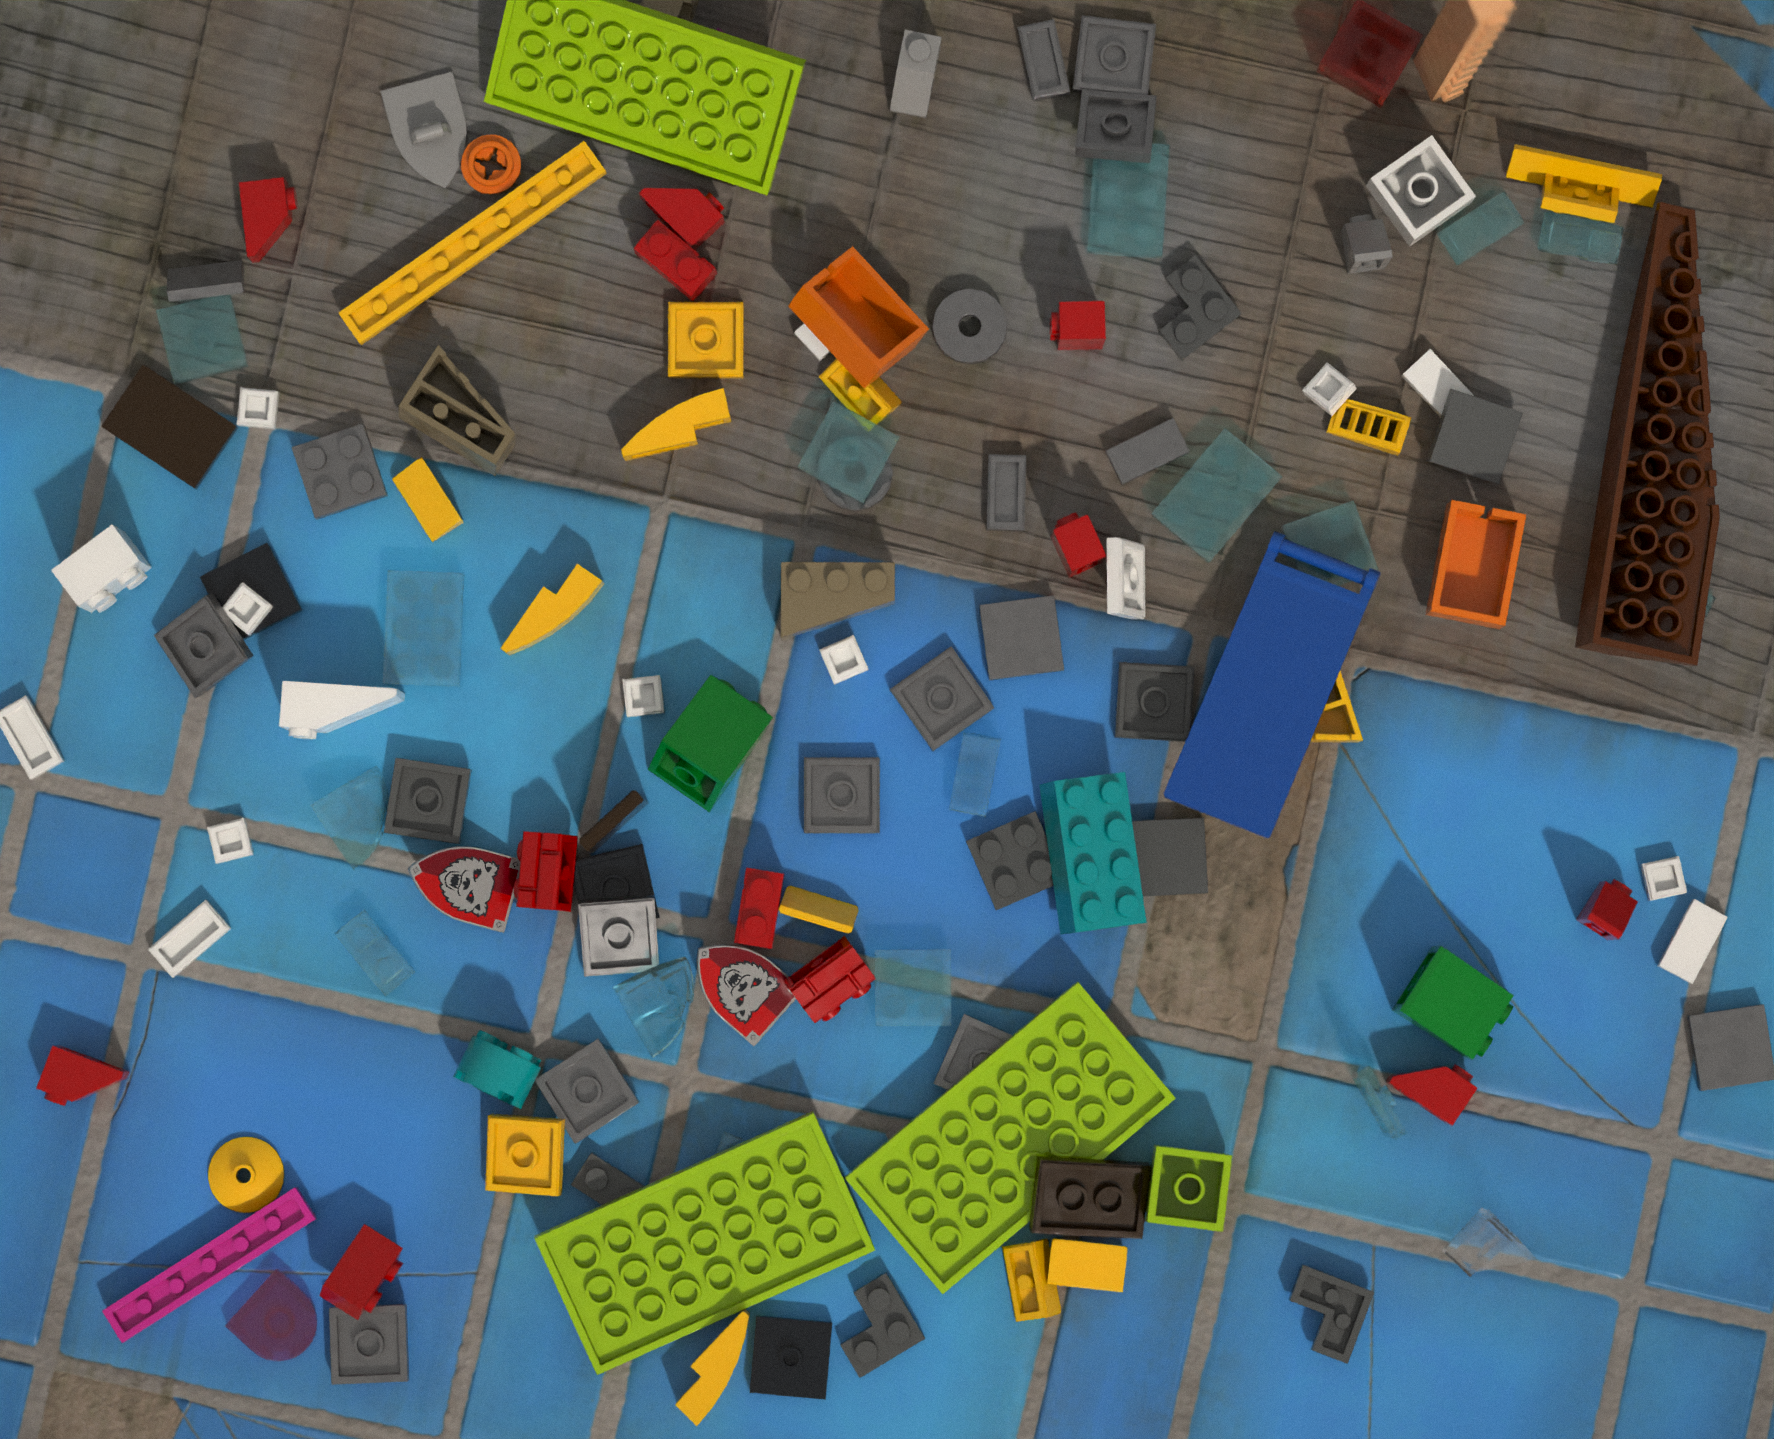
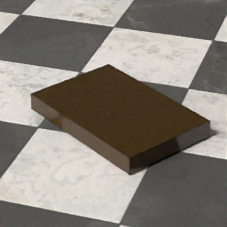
M144 364L101 426L196 490L238 429L236 425Z
M1037 1156L1029 1223L1030 1232L1035 1234L1142 1239L1151 1165L1149 1162Z

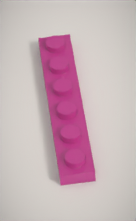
M295 1187L102 1310L120 1341L124 1343L310 1224L317 1217L298 1187Z

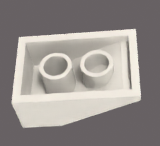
M282 681L279 727L289 730L288 736H294L293 738L316 739L317 733H329L405 701V693L396 688Z

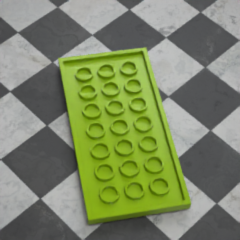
M507 0L484 102L768 196L806 60L626 0Z
M1077 981L844 1177L932 1283L944 1294L1030 1222L1037 1156L1103 1160L1176 1098Z
M814 1111L534 1236L597 1375L875 1251L872 1240Z

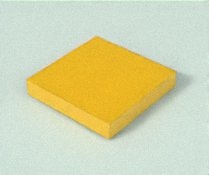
M668 302V378H744V302Z
M493 1113L488 1115L485 1191L546 1196L562 1195L565 1119Z

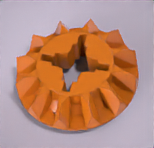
M483 135L474 139L464 150L461 159V170L466 182L482 194L499 195L501 192L513 187V184L520 175L521 158L516 147L508 139L499 135ZM495 150H497V162L506 171L502 169L500 171L494 170L487 180L486 168L476 161H489L491 156H494Z

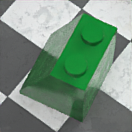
M710 675L662 739L648 770L710 812L766 732L773 717L767 713L761 704L749 701L737 693L729 682L722 679L718 680L713 675Z
M1432 946L1392 1008V1011L1465 1058L1473 1060L1476 1054L1482 1057L1491 1045L1493 1038L1489 1034L1495 1024L1499 1023L1502 1025L1510 1015L1514 1006L1509 1002L1514 995L1444 947Z

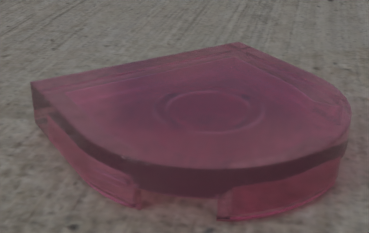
M277 1268L225 1327L256 1355L270 1361H286L302 1354L312 1344L317 1331V1314L315 1305L308 1295Z

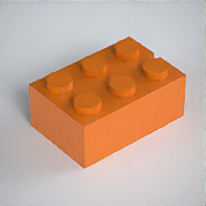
M853 246L830 263L827 269L824 268L806 282L788 305L864 389L912 351L929 330L923 321Z
M1451 500L1446 504L1425 615L1494 629L1503 628L1506 625L1527 514L1492 508L1487 512L1486 519L1479 517L1484 514L1485 506Z

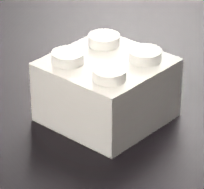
M1432 135L1370 178L1366 185L1409 247L1470 205L1476 197Z
M112 524L51 571L78 607L91 613L95 610L101 613L117 601L115 595L125 587L132 590L145 581L147 578L145 572L152 567L128 535Z

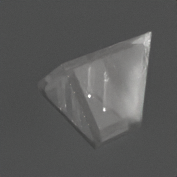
M1481 1208L1442 1250L1468 1276H1472L1475 1272L1537 1260L1519 1238L1485 1208Z

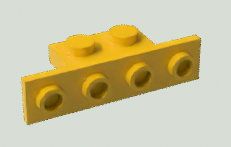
M1515 144L1507 168L1506 178L1542 185L1540 206L1542 209L1551 210L1555 213L1586 217L1593 221L1615 223L1619 201L1653 208L1662 181V174Z

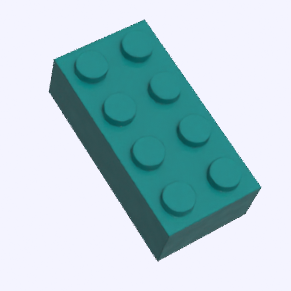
M1125 772L1064 779L1040 784L1060 935L1147 923Z

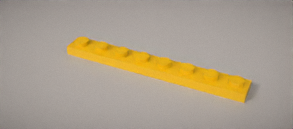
M583 141L341 310L338 314L360 345H363L606 175V170L586 142Z

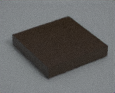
M632 790L579 838V843L588 852L593 854L641 811L648 802L639 792Z

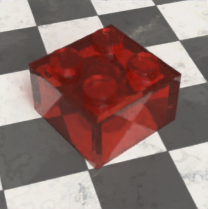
M1356 0L1322 58L1316 72L1382 108L1423 35L1363 0Z

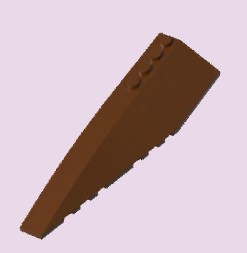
M1657 203L1629 322L1603 462L1575 648L1614 656L1697 666L1720 515L1719 504L1715 505L1714 487L1717 486L1716 470H1713L1711 455V448H1714L1713 433H1710L1708 418V414L1711 413L1707 353L1706 350H1703L1702 333L1705 332L1704 316H1700L1699 295L1702 294L1701 279H1697L1696 260L1699 258L1695 210L1668 203Z

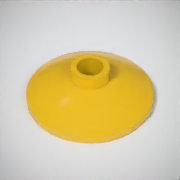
M254 1137L232 1139L223 1144L211 1159L208 1169L210 1189L215 1198L230 1210L241 1213L259 1211L273 1202L282 1189L284 1182L282 1160L277 1151L261 1139ZM241 1168H246L251 1173V1178L246 1183L238 1179V1171Z

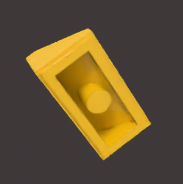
M837 358L818 376L867 432H870L901 404V400L880 377L864 389Z
M422 457L392 478L432 543L464 523Z
M794 886L786 888L779 907L781 914L847 934L852 933L859 911L856 905Z
M1048 1239L1003 1246L1016 1322L1047 1318L1060 1314L1061 1306L1057 1285L1047 1284L1050 1255Z
M1052 1239L1047 1284L1123 1293L1128 1248L1118 1245Z

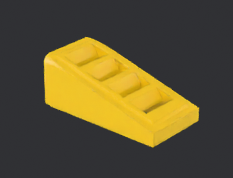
M1347 399L1331 416L1326 433L1398 456L1412 417ZM1347 408L1353 410L1347 429L1340 428ZM1360 413L1367 415L1362 433L1355 432ZM1375 418L1381 419L1377 437L1369 436ZM1389 423L1396 424L1391 442L1384 440Z

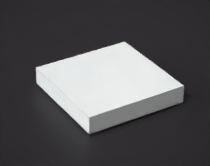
M1120 537L1107 538V614L1132 620L1144 619V544Z

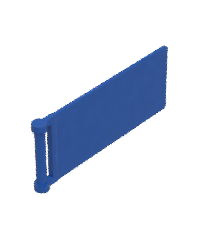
M1274 531L1257 575L1164 791L1166 799L1264 838H1270L1381 575V572L1370 568L1367 571L1285 539L1286 535ZM1279 553L1361 584L1363 585L1359 594L1275 562Z

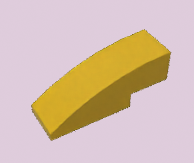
M724 388L698 395L656 417L621 449L624 460L628 461L698 445L695 430L731 422Z
M577 564L557 594H554L544 586L542 587L500 649L508 655H512L532 647L553 635L572 621L592 601L603 587L604 582Z
M746 1309L738 1314L690 1366L700 1375V1378L680 1397L675 1406L696 1426L715 1405L727 1386L739 1360L750 1316Z

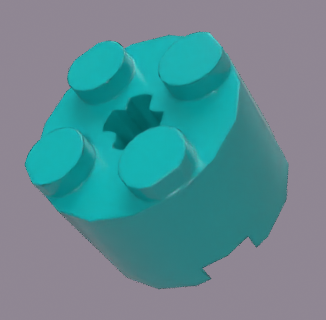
M479 1030L476 1036L473 1035L453 1077L503 1102L522 1109L541 1070V1067H539L541 1060L516 1046H512L509 1052L506 1050L508 1047L507 1043Z

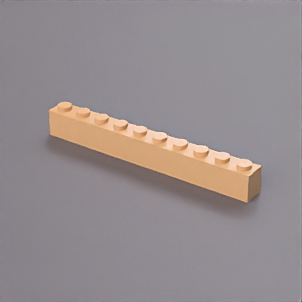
M1447 0L1413 60L1431 101L1441 97L1443 102H1447L1464 93L1463 89L1469 86L1468 82L1473 79V74L1478 71V66L1483 63V58L1488 55L1487 52L1493 47V42L1498 39V34L1504 30L1503 26L1509 22L1508 18L1516 7L1513 0Z

